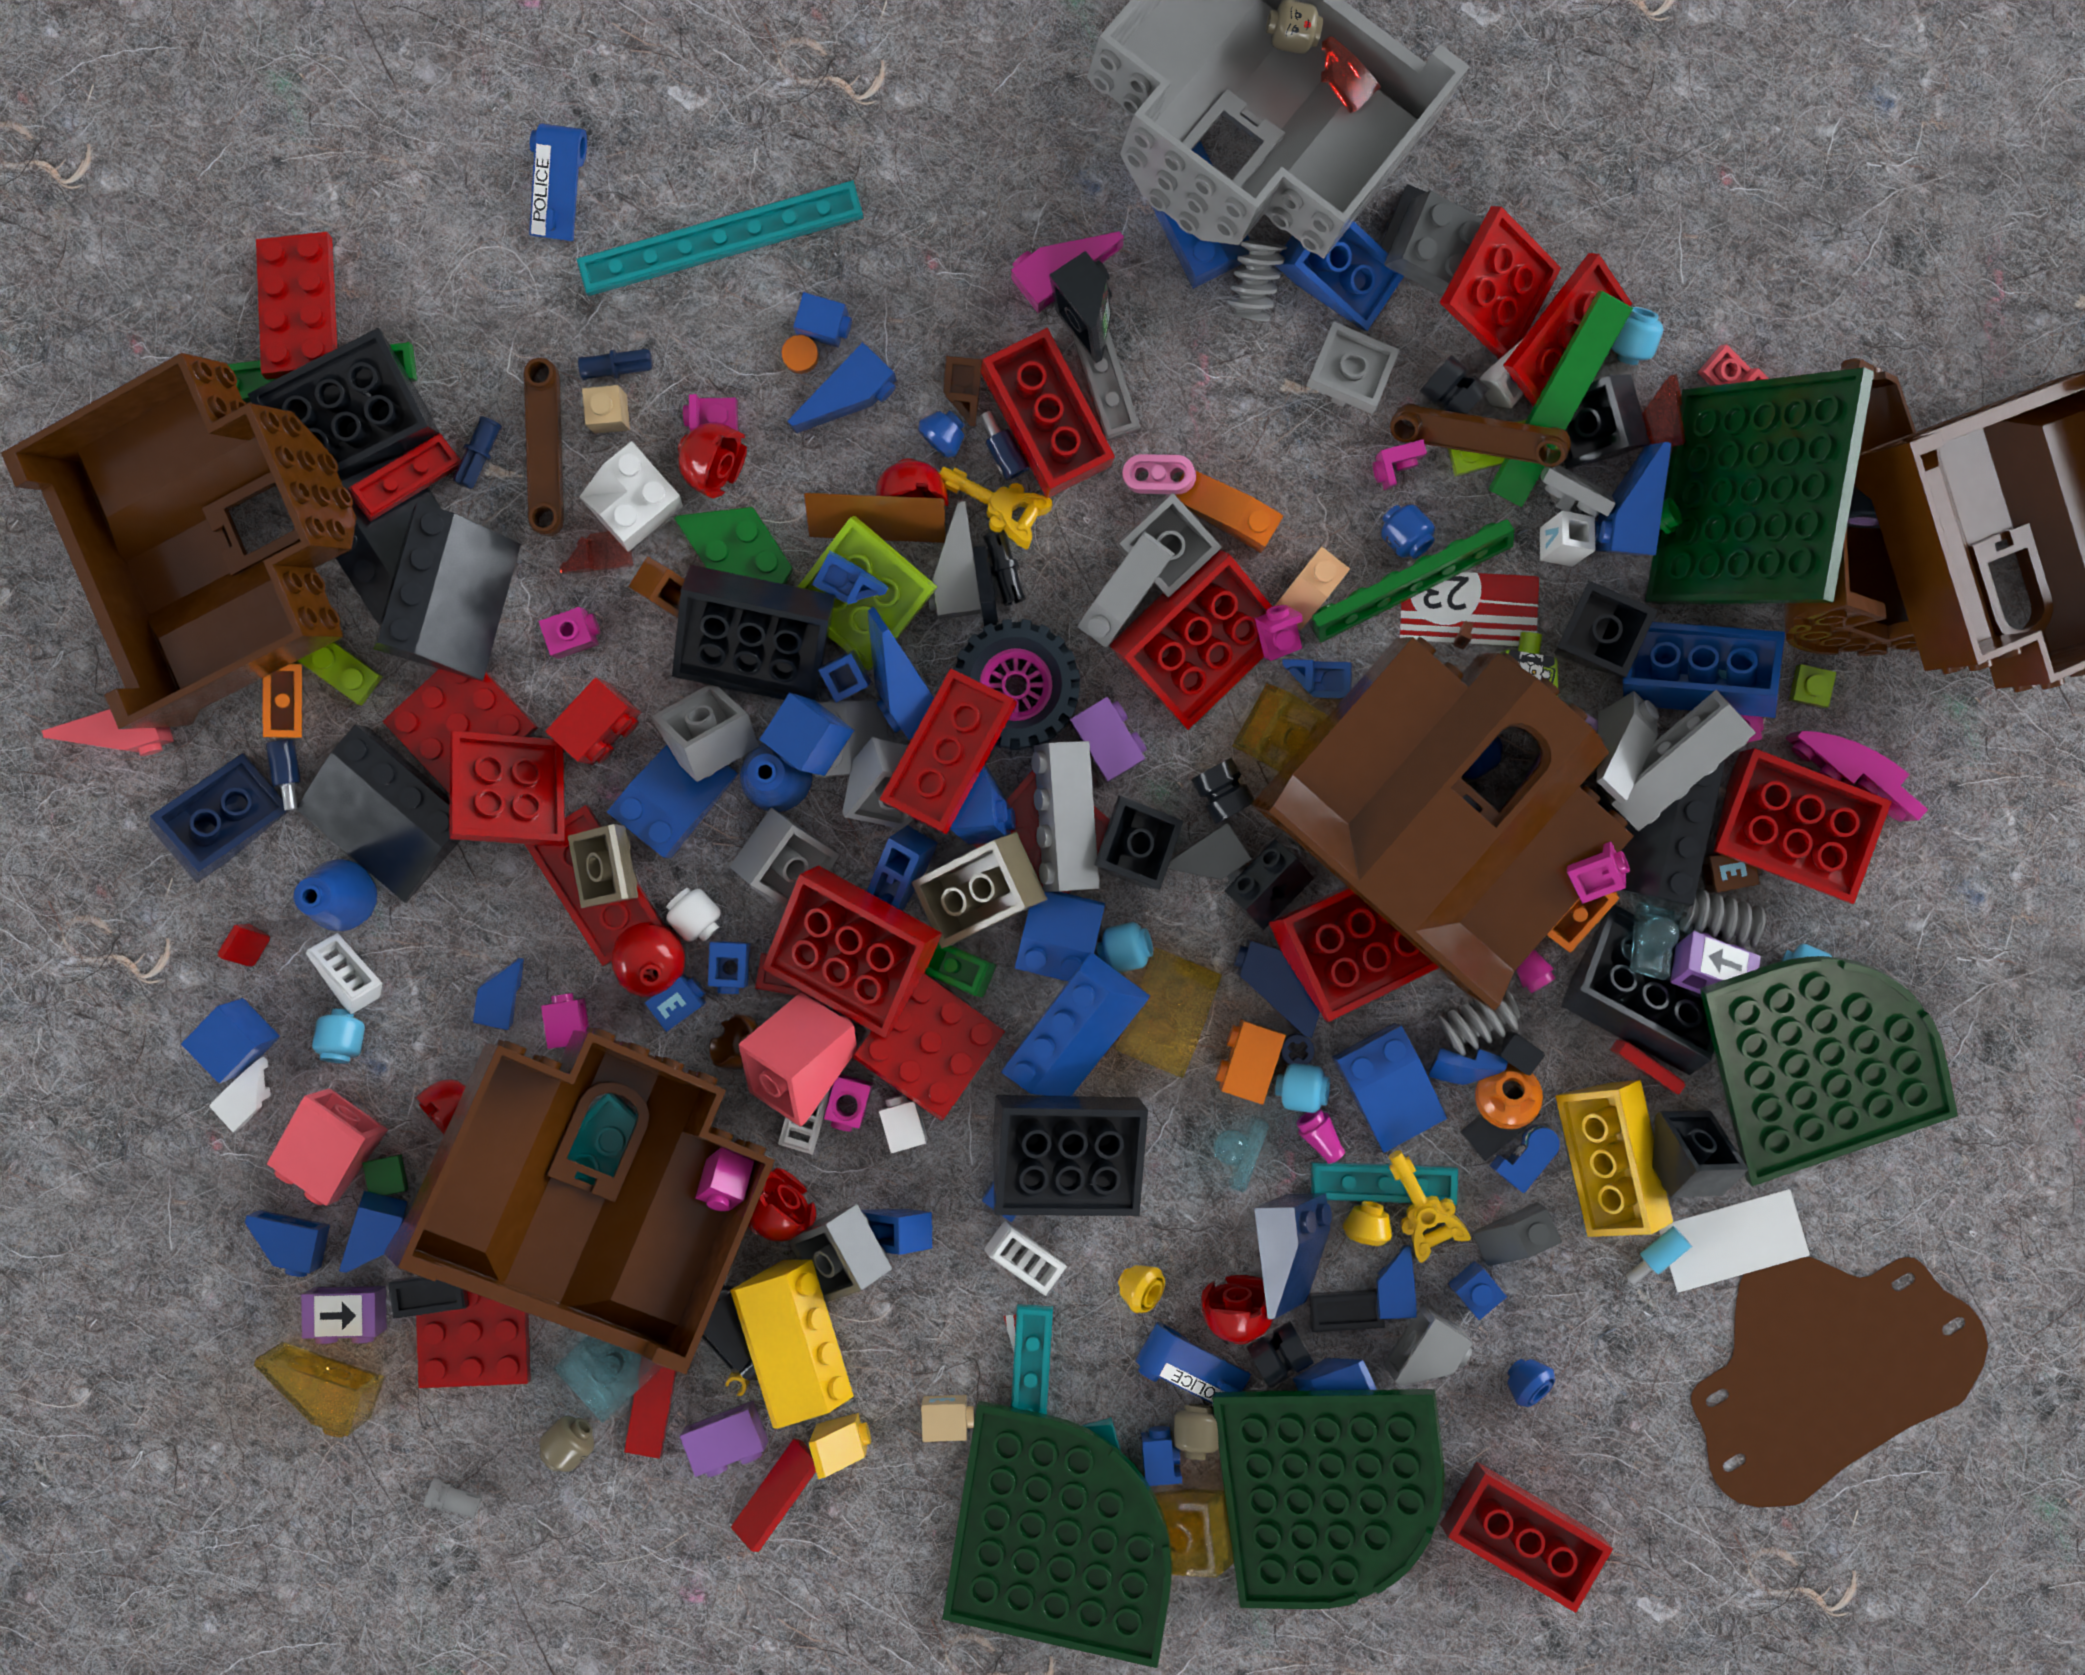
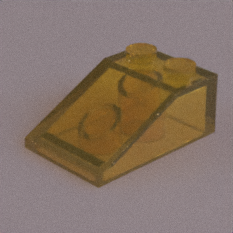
M1266 683L1231 747L1279 773L1328 715L1292 693Z
M1155 947L1153 956L1150 958L1139 984V988L1149 994L1150 998L1117 1038L1114 1049L1183 1078L1199 1041L1222 974Z
M284 1342L260 1355L254 1362V1366L312 1425L323 1428L322 1431L325 1434L338 1438L348 1437L371 1418L385 1376Z
M1185 1489L1154 1492L1169 1531L1172 1548V1575L1217 1578L1234 1564L1224 1490Z

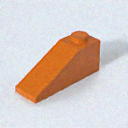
M1196 471V481L1193 487L1183 494H1175L1190 512L1259 553H1262L1284 515L1254 497ZM1184 473L1182 474L1179 481H1181L1184 478Z

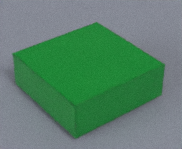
M402 1154L362 1163L368 1192L384 1196L409 1189Z

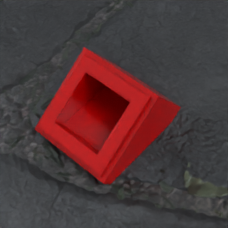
M236 924L219 949L217 956L224 960L253 967L269 943L270 936L251 924Z

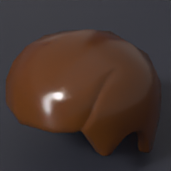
M735 1014L729 1020L721 1022V1025L724 1027V1033L710 1040L709 1053L714 1066L741 1070L744 1067L738 1044L759 1026L751 1016Z

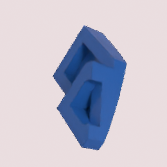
M1282 659V665L1314 698L1344 699L1352 689V662Z
M1440 1048L1431 1065L1428 1076L1454 1084L1465 1085L1504 1072L1508 1061L1481 1049L1477 1051L1472 1060Z

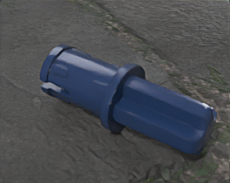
M613 349L610 350L609 354L578 357L579 373L583 381L607 376H614L615 379H619L621 374L650 371L653 366L652 356L648 349L616 353Z
M480 416L469 444H464L463 449L466 451L453 477L455 483L468 489L474 487L485 461H490L491 459L489 452L502 425L492 419Z

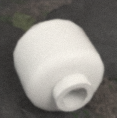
M685 888L666 906L669 910L666 917L667 922L687 942L694 941L697 938L704 942L720 928L715 922L719 919L721 910L702 889L691 891L689 888Z

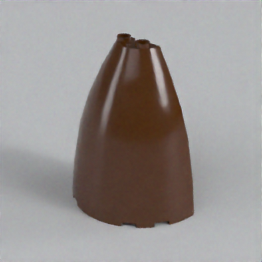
M1852 358L1841 363V370L1865 367L1874 371L1860 453L1916 432L1898 377L1882 371L1881 368L1874 367V365L1861 358ZM1847 526L1834 602L1784 603L1786 641L1789 645L1799 650L1824 655H1837L1839 651H1857V656L1885 655L1888 653L1887 648L1890 647L1894 650L1909 649L1910 652H1918L1881 529Z

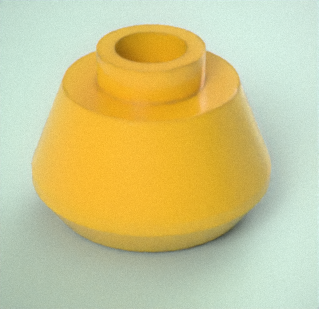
M1362 1201L1361 1205L1353 1207L1343 1222L1342 1228L1346 1236L1353 1241L1371 1246H1382L1392 1238L1389 1214L1383 1211L1384 1207L1379 1203Z
M1134 1265L1131 1268L1125 1269L1118 1280L1120 1296L1134 1313L1139 1314L1150 1311L1160 1300L1165 1288V1279L1162 1271L1157 1267Z

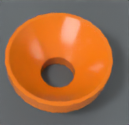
M1510 1063L1507 1064L1504 1072L1480 1080L1476 1086L1475 1101L1479 1112L1488 1122L1499 1128L1509 1130L1525 1127L1537 1117L1542 1106V1088L1533 1073L1530 1076L1524 1074ZM1507 1081L1519 1083L1523 1089V1096L1515 1100L1508 1098L1503 1093L1502 1085Z

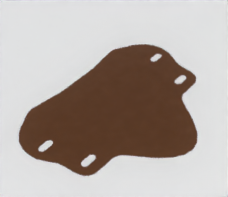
M1809 1256L1744 1274L1739 1283L1735 1307L1733 1356L1726 1366L1699 1382L1691 1395L1694 1413L1706 1436L1709 1469L1715 1482L1728 1497L1744 1505L1760 1508L1793 1506L1805 1502L1841 1470L1906 1429L1957 1407L1966 1399L1984 1367L1988 1351L1987 1334L1980 1318L1971 1306L1945 1291L1933 1278L1929 1270L1919 1260L1912 1257L1898 1258L1871 1276L1866 1277L1850 1275ZM1906 1273L1914 1275V1282L1904 1289L1895 1291L1892 1288V1283ZM1962 1317L1965 1320V1325L1953 1334L1945 1335L1943 1333V1326L1955 1318ZM1726 1389L1728 1391V1397L1716 1406L1709 1407L1706 1404V1399L1718 1390ZM1740 1453L1745 1455L1746 1461L1744 1464L1730 1472L1724 1470L1723 1465L1727 1460Z

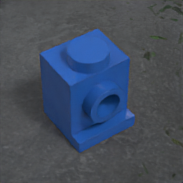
M710 942L708 986L718 987L717 993L739 994L740 988L748 987L751 943ZM729 960L734 961L737 965V971L734 974H729L725 970V964Z
M1154 1426L1149 1428L1148 1432L1141 1433L1144 1478L1149 1486L1183 1484L1180 1466L1174 1467V1465L1180 1464V1450L1173 1445L1170 1427Z

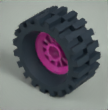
M1012 619L1002 620L1001 624L993 626L991 623L983 627L984 631L977 636L974 633L967 640L968 644L964 650H960L957 656V664L953 667V670L994 690L1002 689L1001 693L1015 699L1017 702L1014 712H1012L1000 734L995 747L1009 748L1011 750H1021L1022 748L1029 747L1032 749L1034 745H1040L1055 738L1066 727L1075 712L1080 692L1079 669H1077L1076 659L1072 651H1069L1066 647L1065 641L1059 635L1055 636L1051 633L1050 628L1043 624L1037 626L1032 624V620L1022 619L1021 622H1012ZM1013 660L1014 670L1010 671L1005 662ZM1018 660L1026 661L1022 671L1018 670ZM1000 665L1006 673L1005 676L995 671ZM1033 665L1037 670L1027 676L1026 674L1030 666ZM1041 675L1043 683H1030V681ZM991 676L1002 681V683H990ZM1012 677H1021L1025 680L1027 688L1021 695H1011L1006 690L1007 681ZM1043 689L1042 695L1039 696L1030 690ZM1028 696L1038 701L1033 707L1027 700ZM1019 701L1024 703L1027 708L1026 711L1019 712Z

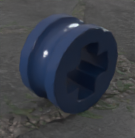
M1290 1034L1285 1037L1280 1052L1281 1057L1288 1064L1307 1065L1314 1057L1313 1043L1302 1034ZM1303 1041L1306 1044L1303 1048L1306 1051L1305 1056L1302 1059L1298 1056L1290 1059L1288 1056L1292 1052L1288 1049L1290 1043L1300 1044Z

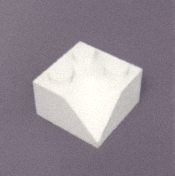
M632 441L602 465L579 496L627 552L683 507L681 497Z

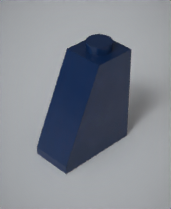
M1247 940L1246 946L1240 945L1233 963L1234 966L1238 967L1236 974L1301 1034L1312 1038L1320 1011L1283 956L1282 951L1251 940Z

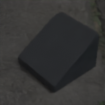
M1506 1032L1500 1051L1502 1058L1524 1074L1530 1076L1544 1058V1052L1518 1033Z

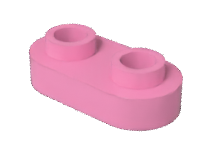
M1135 455L1127 460L1122 471L1123 479L1128 488L1139 494H1183L1189 491L1196 481V471L1193 464L1182 455ZM1145 471L1149 473L1146 480H1137L1140 472ZM1175 473H1184V478L1181 481L1175 482L1172 480Z

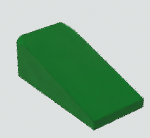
M938 942L932 959L924 973L974 996L984 997L997 964L952 945L941 948Z

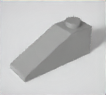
M965 501L957 503L932 579L938 588L928 599L930 612L937 611L939 620L982 614Z
M1144 532L1097 596L1077 627L1107 648L1125 626L1175 553Z
M1635 691L1598 712V734L1604 740L1603 744L1609 753L1597 766V782L1620 804L1627 801L1657 738L1658 711L1649 700L1644 701Z

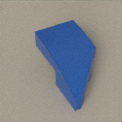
M831 550L812 583L816 588L835 595V598L847 602V604L856 603L858 600L875 595H884L888 590V586Z
M517 958L506 968L489 976L480 985L477 991L473 1023L504 1030L510 1029L514 1018L516 992L521 987L523 958Z
M1403 1245L1393 1260L1377 1273L1380 1276L1376 1280L1378 1317L1380 1319L1417 1318L1411 1247L1409 1245Z

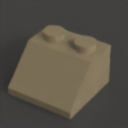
M607 825L568 836L581 908L638 898L637 877L633 871L630 855L631 844L627 837L625 825Z

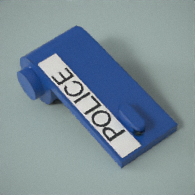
M540 123L537 130H532L530 135V150L534 152L529 235L574 241L578 169L583 166L586 159L587 134L584 129Z
M1156 1322L1135 1359L1136 1363L1140 1365L1138 1372L1154 1382L1161 1378L1212 1404V1397L1215 1392H1242L1251 1377L1250 1372L1192 1344L1184 1335L1161 1322Z

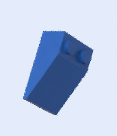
M1355 222L1350 225L1324 259L1316 253L1306 250L1301 242L1292 235L1285 245L1287 248L1280 252L1285 258L1284 263L1275 265L1298 287L1363 331L1369 330L1404 277L1384 265L1388 253Z
M1662 442L1644 446L1612 494L1616 504L1610 514L1606 516L1600 513L1598 521H1595V551L1635 556L1656 555L1671 443Z
M872 607L868 610L874 682L875 688L882 698L876 703L894 732L897 733L902 729L908 740H910L917 731L934 697L876 609Z
M666 745L630 782L607 813L619 823L625 825L629 831L663 858H672L739 773L726 765L717 770L713 775L696 782L680 766L670 748Z
M986 762L950 827V830L968 845L989 843L995 839L1010 835L1011 830H1015L1016 827L1015 811L1013 808H1010Z
M1394 1022L1331 1056L1383 1153L1447 1119L1426 1071L1402 1025Z

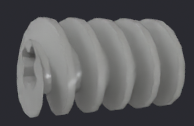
M1261 240L1242 241L1240 245L1250 252L1249 255L1237 257L1239 262L1246 265V269L1234 271V275L1243 280V282L1239 285H1231L1230 288L1239 294V299L1228 300L1227 304L1236 309L1235 315L1256 321H1270V314L1262 309H1269L1274 306V301L1266 295L1276 293L1278 287L1269 280L1281 277V272L1273 267V265L1284 263L1285 258L1276 251L1286 249L1287 247Z
M1698 889L1694 905H1683L1680 931L1686 932L1691 923H1693L1694 931L1702 934L1706 927L1708 928V934L1714 939L1720 931L1722 932V942L1729 943L1732 937L1736 936L1735 945L1743 947L1746 941L1750 940V947L1755 948L1765 928L1766 913L1761 906H1753L1751 908L1747 902L1741 901L1737 904L1734 898L1727 897L1723 900L1720 894L1713 893L1709 895L1706 890Z
M1508 988L1500 1006L1495 1011L1474 999V1009L1468 1004L1461 1005V1016L1455 1010L1448 1011V1022L1443 1017L1437 1016L1440 1027L1449 1044L1462 1056L1466 1055L1465 1043L1467 1042L1475 1050L1479 1049L1478 1037L1480 1036L1489 1044L1492 1043L1491 1031L1493 1030L1502 1038L1505 1037L1504 1025L1506 1024L1515 1032L1519 1030L1517 1019L1520 1018V1012Z

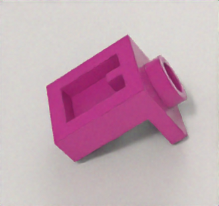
M689 394V405L683 406L684 426L689 427L690 431H692L701 424L718 422L738 431V401L736 397L699 398L697 394Z
M1424 440L1384 449L1375 456L1376 461L1372 463L1374 477L1377 483L1382 482L1384 491L1392 489L1397 484L1393 466H1396L1397 471L1418 466L1417 460L1422 459L1427 454Z
M1277 605L1269 608L1266 611L1267 614L1255 618L1264 658L1273 661L1303 649L1297 623L1303 621L1300 612L1286 605Z
M1612 842L1603 844V853L1567 866V874L1582 904L1626 888V873L1630 872L1624 853L1622 851L1616 852Z

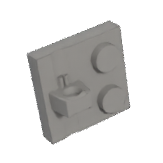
M1333 321L1306 386L1332 397L1331 402L1343 407L1347 403L1373 414L1400 350Z
M1560 465L1555 467L1545 466L1540 474L1542 482L1547 484L1544 489L1558 497L1555 501L1556 507L1563 511L1569 512L1576 500H1578L1577 507L1594 517L1599 512L1608 516L1616 504L1609 491Z

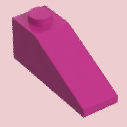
M1118 231L1040 247L1032 254L1030 251H1027L1014 261L1011 279L1036 312L1040 313L1054 302L1049 274L1084 251L1090 255L1094 262L1100 260L1104 263L1123 248L1124 236Z

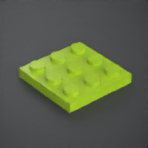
M852 516L797 587L826 593L813 586L812 583L830 550L888 586L886 594L864 598L856 603L847 604V602L837 598L834 601L828 636L847 653L855 649L864 668L870 671L873 669L868 610L872 607L876 609L897 640L938 587L856 516Z

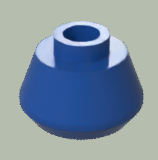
M950 410L946 414L938 411L919 421L918 431L934 449L946 458L957 455L965 437L961 431L965 425Z
M1520 1359L1507 1372L1510 1376L1507 1384L1516 1404L1519 1406L1531 1407L1546 1396L1555 1383L1554 1370L1534 1359L1527 1361Z

